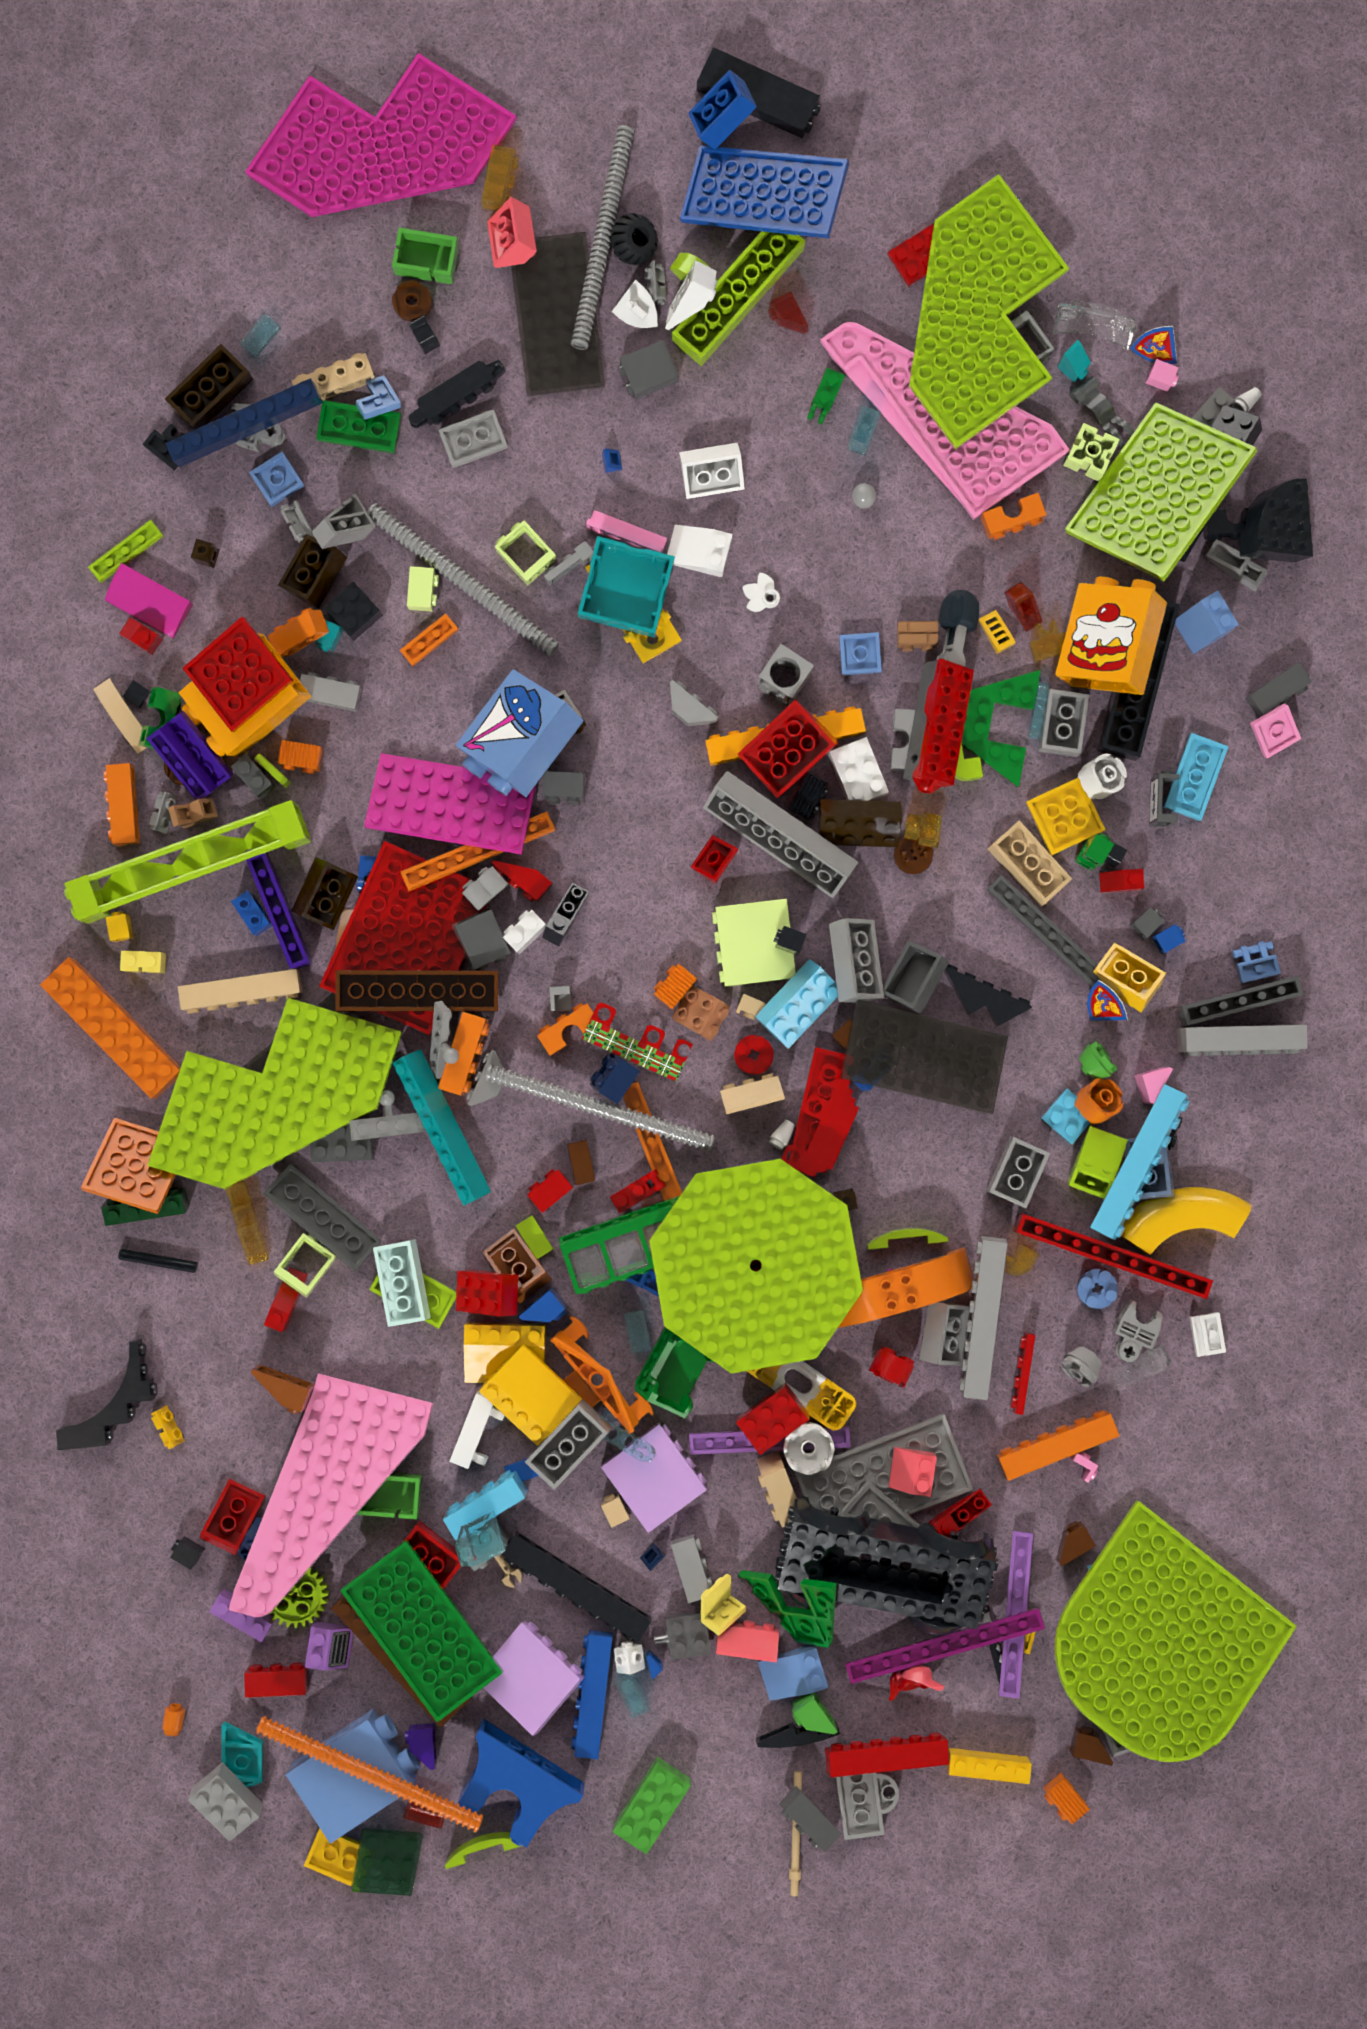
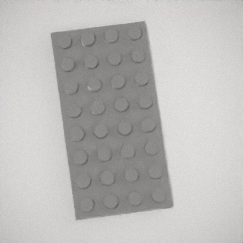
M944 1413L833 1455L830 1466L824 1471H819L813 1475H806L795 1471L803 1495L808 1497L810 1504L830 1514L831 1507H834V1512L837 1507L839 1508L838 1516L846 1517L841 1510L867 1480L908 1515L973 1490ZM894 1447L934 1452L937 1456L931 1497L908 1494L888 1487Z

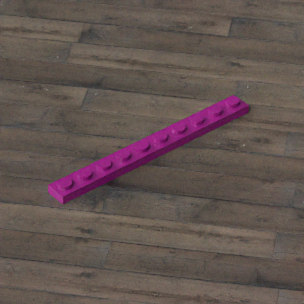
M1039 1608L979 1624L977 1629L965 1628L952 1634L937 1636L846 1662L845 1666L850 1683L853 1684L1045 1629Z

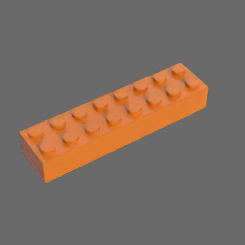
M68 957L40 984L151 1099H157L177 1079L181 1066L75 958Z

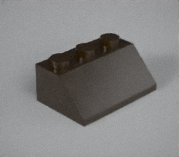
M306 534L278 586L303 602L319 609L348 557L334 546L322 549L315 537Z
M315 857L291 911L334 930L358 876Z

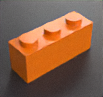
M304 609L300 612L301 615L288 619L285 625L275 627L274 631L267 635L269 642L281 657H289L329 633L321 610Z

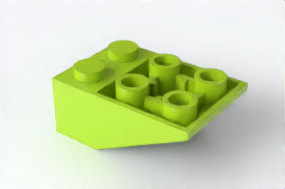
M1090 1125L1068 1177V1185L1105 1199L1116 1178L1128 1139Z

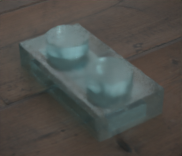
M264 314L240 342V345L257 358L281 330V327Z
M644 1309L624 1313L631 1352L637 1353L651 1350Z

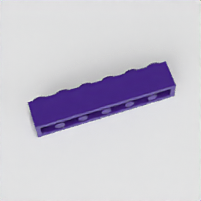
M266 852L247 859V864L290 969H299L312 964V959L269 853Z

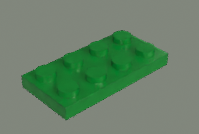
M323 400L316 439L321 442L395 454L401 413L389 411L364 420L356 405Z

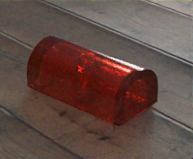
M408 1800L403 1815L404 1819L439 1829L443 1827L445 1820L443 1815L438 1816L436 1812L433 1814L432 1810L427 1811L425 1807L422 1809L420 1808L421 1805L415 1806L414 1802L409 1803Z

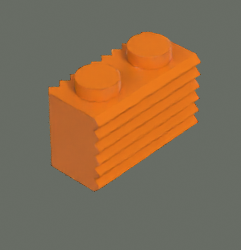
M282 740L278 764L283 766V770L294 771L297 768L302 769V773L314 775V771L320 772L324 749L321 746Z
M680 964L677 966L672 965L666 972L668 975L664 982L660 980L653 988L656 991L654 996L672 1010L697 980L693 974Z
M1062 1772L1043 1787L1046 1792L1044 1795L1045 1799L1051 1806L1055 1804L1059 1810L1056 1812L1064 1822L1068 1820L1072 1825L1090 1810L1088 1804Z

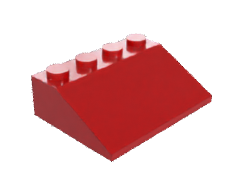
M794 700L737 755L774 796L779 798L839 742L797 700Z

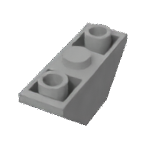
M672 680L670 682L672 713L687 726L716 724L718 721L716 715L718 713L712 707L708 706L706 708L701 703L702 700L694 693L692 695L686 691L687 687L680 681L676 683Z
M492 1050L491 1053L487 1052L484 1057L483 1071H478L475 1078L477 1082L475 1089H470L466 1098L469 1100L468 1105L470 1106L495 1098L502 1091L504 1084L498 1085V1082L491 1083V1080L485 1081L486 1072L490 1064H493L494 1067L499 1066L500 1069L503 1068L498 1052Z

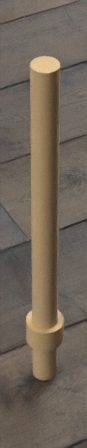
M794 1771V1787L797 1786L801 1792L802 1771ZM794 1820L792 1824V1857L789 1879L791 1880L790 1895L798 1896L799 1880H801V1870L799 1869L800 1832L796 1829L795 1825L797 1823Z

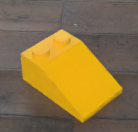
M1115 942L1093 971L1124 1003L1141 1013L1162 985L1166 975L1164 971Z

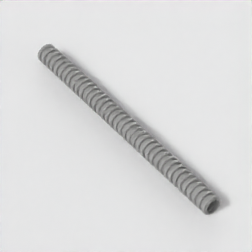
M626 125L618 126L615 144L613 145L609 164L610 167L604 187L605 190L603 192L604 195L597 220L598 224L594 233L593 247L591 248L589 264L587 266L588 270L586 271L584 288L582 289L583 293L581 294L579 311L577 312L578 317L576 318L571 345L580 350L587 349L589 346L590 331H592L595 308L597 307L598 296L600 295V285L602 284L604 268L606 266L605 262L607 261L609 245L611 243V231L616 220L615 216L617 215L619 199L621 197L620 193L622 192L621 187L623 186L625 170L631 150L634 130Z
M374 503L367 510L368 515L373 522H376L377 526H381L382 530L385 529V532L390 533V536L395 537V540H400V544H405V547L410 548L411 552H415L416 556L419 555L420 559H425V563H429L431 567L434 566V570H439V573L444 574L445 578H449L450 582L453 581L455 586L459 585V589H464L463 592L465 593L468 592V596H473V599L475 601L478 600L479 604H483L484 608H488L489 612L493 611V615H498L499 619L502 618L504 623L507 622V625L509 627L512 626L513 630H517L518 634H522L523 638L527 637V641H532V645H537V648H541L543 653H547V656L554 654L559 646V642H555L553 637L549 638V634H544V630L540 631L538 626L535 627V624L533 622L530 623L529 619H525L524 615H520L519 611L515 612V608H510V604H505L504 600H500L499 596L496 597V594L494 592L491 593L490 589H486L485 585L481 586V582H476V578H471V575L466 574L465 570H461L460 566L457 567L456 563H451V559H447L445 555L442 556V552H437V549L432 548L431 544H427L426 540L423 541L422 537H417V533H413L411 529L408 530V526H403V523L398 522L397 518H393L392 514H388L387 510L383 511V507H379V504Z
M490 1064L486 1072L485 1081L491 1080V1083L498 1082V1085L504 1084V1087L510 1086V1089L516 1088V1091L520 1089L522 1093L526 1091L528 1092L527 1094L530 1095L532 1093L535 1097L538 1095L541 1099L545 1097V1100L551 1099V1102L557 1101V1104L563 1103V1106L567 1104L570 1105L569 1108L573 1106L576 1107V1110L579 1108L582 1112L584 1110L587 1111L588 1114L592 1112L593 1115L596 1116L598 1114L601 1118L602 1116L605 1119L611 1118V1121L617 1120V1123L623 1122V1125L629 1124V1127L635 1126V1129L639 1127L642 1131L645 1129L648 1133L650 1131L653 1132L654 1135L658 1133L660 1137L664 1135L665 1138L670 1137L671 1140L676 1139L677 1142L683 1141V1144L689 1143V1146L695 1145V1148L700 1147L701 1150L705 1148L707 1152L712 1149L715 1137L713 1134L710 1136L707 1132L703 1134L701 1130L697 1132L696 1129L691 1130L690 1127L685 1128L684 1125L678 1126V1123L672 1124V1121L666 1122V1119L661 1120L660 1117L656 1119L654 1115L650 1117L649 1114L646 1113L644 1115L641 1111L638 1113L635 1109L631 1111V1108L625 1109V1106L619 1107V1104L613 1105V1102L609 1104L607 1100L603 1102L600 1098L597 1100L594 1096L592 1098L589 1097L588 1094L584 1096L582 1092L578 1094L577 1091L572 1092L571 1089L566 1090L565 1087L559 1088V1085L553 1086V1083L547 1084V1081L541 1082V1079L537 1081L535 1077L531 1079L528 1075L525 1077L522 1073L520 1075L517 1074L516 1071L512 1073L510 1069L506 1071L505 1068L500 1069L499 1066L494 1067L493 1064Z

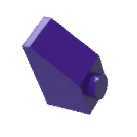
M434 1723L410 1725L408 1731H405V1743L409 1744V1751L430 1770H435L437 1761Z

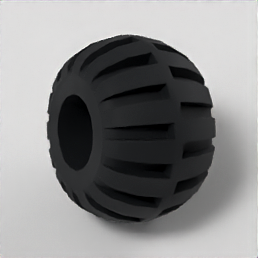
M629 213L620 217L614 223L610 236V245L614 249L613 253L616 257L630 265H640L648 261L654 255L658 245V238H656L658 235L657 231L654 230L655 226L644 215Z

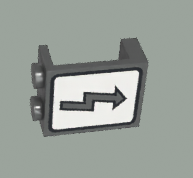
M1161 771V774H1156L1151 779L1149 826L1170 827L1178 822V814H1162L1163 784L1173 783L1179 779V774H1173V771Z

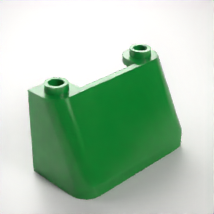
M664 1327L636 1379L635 1390L648 1402L686 1419L688 1413L693 1408L692 1398L689 1394L706 1362L713 1363L714 1361Z

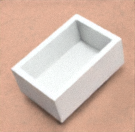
M867 737L829 752V759L846 800L873 801L889 793Z

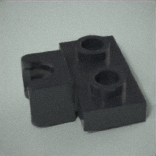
M170 424L162 433L163 435L154 429L142 445L175 471L178 465L173 462L165 444L178 438L174 437L177 429L173 424Z

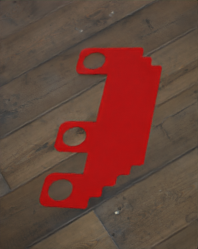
M828 1063L823 1064L817 1079L820 1083L834 1089L829 1101L816 1095H810L804 1106L806 1114L820 1120L808 1149L804 1151L793 1145H788L781 1158L794 1169L812 1177H815L818 1171L823 1173L825 1168L833 1169L859 1110V1107L854 1105L856 1099L851 1097L853 1090L848 1087L850 1081L846 1080L848 1073ZM826 1069H832L835 1072V1079L831 1082H827L823 1078V1072ZM813 1100H818L822 1105L818 1113H813L809 1109V1104ZM791 1150L799 1153V1160L796 1163H790L787 1160V1153Z

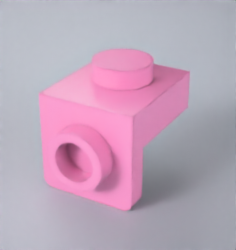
M1082 1451L1070 1456L1072 1460L1086 1467L1081 1477L1084 1481L1088 1483L1090 1479L1093 1480L1098 1472V1465L1090 1460L1091 1456Z

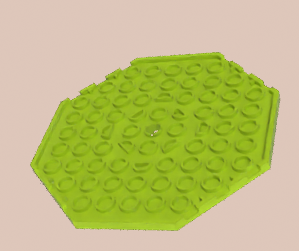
M782 1159L695 1174L649 1240L664 1326L731 1374L816 1359L863 1292L847 1205ZM752 1260H759L762 1267L759 1271L754 1272L751 1270L750 1263Z

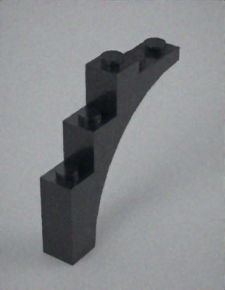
M142 1339L129 1342V1361L126 1374L113 1399L89 1420L56 1430L58 1450L99 1447L110 1444L111 1440H113V1429L109 1425L130 1423L136 1414L135 1406L132 1403L151 1401L155 1398V1395L158 1393L157 1383H154L153 1378L145 1379V1376L148 1375V1366L144 1364L146 1345L142 1344Z

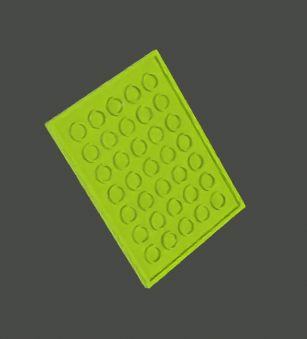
M1155 402L1067 525L1065 531L1067 534L1165 581L1257 453V449L1250 444Z

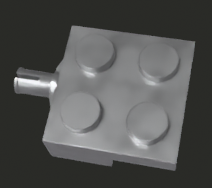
M701 1612L667 1615L665 1618L666 1634L654 1636L655 1645L667 1643L670 1649L671 1660L711 1654L708 1627L701 1623Z

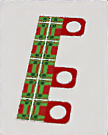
M598 1003L582 1039L676 1082L688 1057H681L677 1051L678 1047L686 1044L691 1050L693 1044L684 1039H679L671 1055L659 1050L665 1037V1032L662 1029L648 1025L640 1041L609 1028L616 1010L605 1003ZM601 1008L609 1009L610 1018L603 1021L599 1019L598 1011ZM651 1030L657 1031L660 1035L656 1043H651L647 1039V1034Z

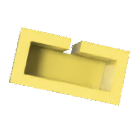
M121 951L120 971L166 973V953Z

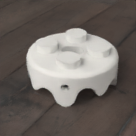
M811 1422L804 1423L786 1436L783 1446L784 1455L789 1466L794 1471L806 1475H813L819 1471L826 1470L831 1464L835 1450L833 1440L828 1431L821 1425ZM807 1442L814 1445V1450L811 1453L803 1451V1445Z

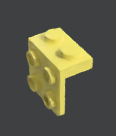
M728 1573L718 1578L711 1588L706 1589L701 1595V1623L718 1636L746 1612V1606L731 1596V1576Z

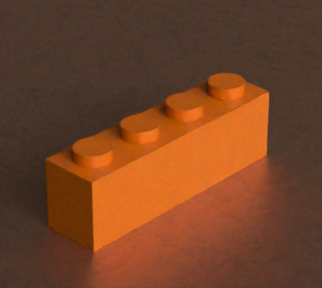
M130 763L106 765V771H104L103 775L108 789L105 791L106 802H109V810H107V820L110 822L111 830H108L109 841L115 846L140 844L134 765Z

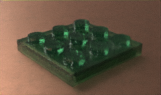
M362 1828L351 1891L412 1896L423 1837L422 1833Z

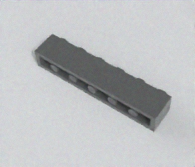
M1293 976L1179 1006L1177 1010L1181 1025L1187 1026L1301 996L1303 991L1299 977Z

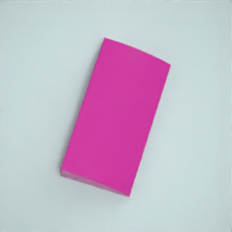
M122 563L117 569L105 597V601L173 639L193 606L189 600Z

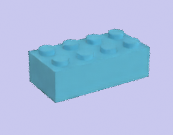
M809 959L763 1007L755 1018L779 1042L789 1049L838 997L837 984L818 964Z
M510 1470L504 1472L499 1476L500 1478L497 1482L494 1483L492 1480L482 1486L483 1489L479 1493L474 1491L467 1495L461 1504L457 1501L448 1507L443 1521L455 1541L525 1499L528 1489L516 1471L512 1473Z

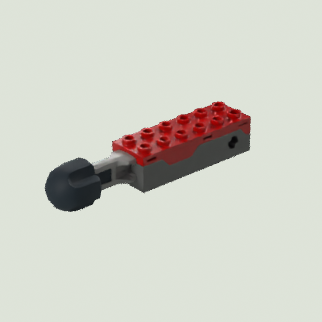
M955 590L944 598L938 619L941 627L946 629L943 652L935 661L923 664L903 778L915 782L918 791L926 794H931L942 787L954 786L974 674L973 669L965 667L966 659L963 654L966 633L977 629L979 618V602L976 596L968 590Z

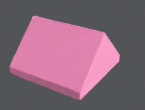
M1162 1067L1134 1075L1141 1100L1144 1104L1155 1103L1160 1091L1173 1071L1172 1068Z

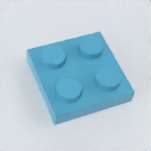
M1066 1088L1041 1119L1066 1141L1073 1144L1090 1122L1075 1107L1074 1102L1077 1096Z

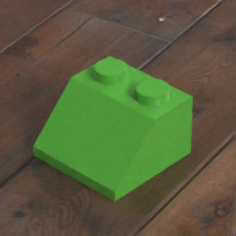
M815 1692L800 1695L792 1701L793 1718L799 1726L803 1725L806 1730L829 1734H836L838 1732L834 1718Z

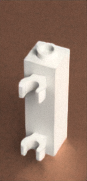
M479 1391L475 1395L449 1461L467 1469L472 1461L483 1466L487 1462L489 1456L475 1451L489 1416L501 1421L505 1416L496 1407H493L494 1405Z

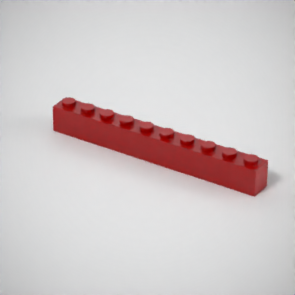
M1020 1212L1013 1229L1014 1232L1204 1299L1208 1298L1214 1281Z

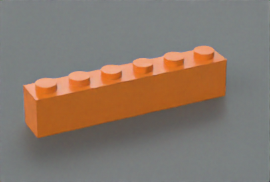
M1099 1410L1094 1412L1093 1417L1088 1419L1085 1417L1076 1419L1074 1421L1075 1424L1071 1426L1061 1425L1055 1428L1056 1432L1051 1434L1044 1432L1037 1435L1038 1439L1030 1442L1027 1439L1018 1443L1019 1446L1011 1449V1447L1000 1450V1454L996 1456L1005 1478L1010 1481L1119 1437L1120 1435L1111 1413Z

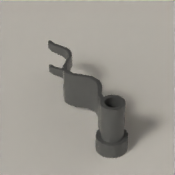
M1091 376L1080 387L1074 388L1069 393V396L1077 405L1083 403L1090 409L1104 431L1120 439L1118 445L1123 449L1125 445L1122 438L1109 421L1124 428L1130 436L1133 435L1134 431L1129 423L1116 415L1110 401L1098 391L1099 382L1095 377Z

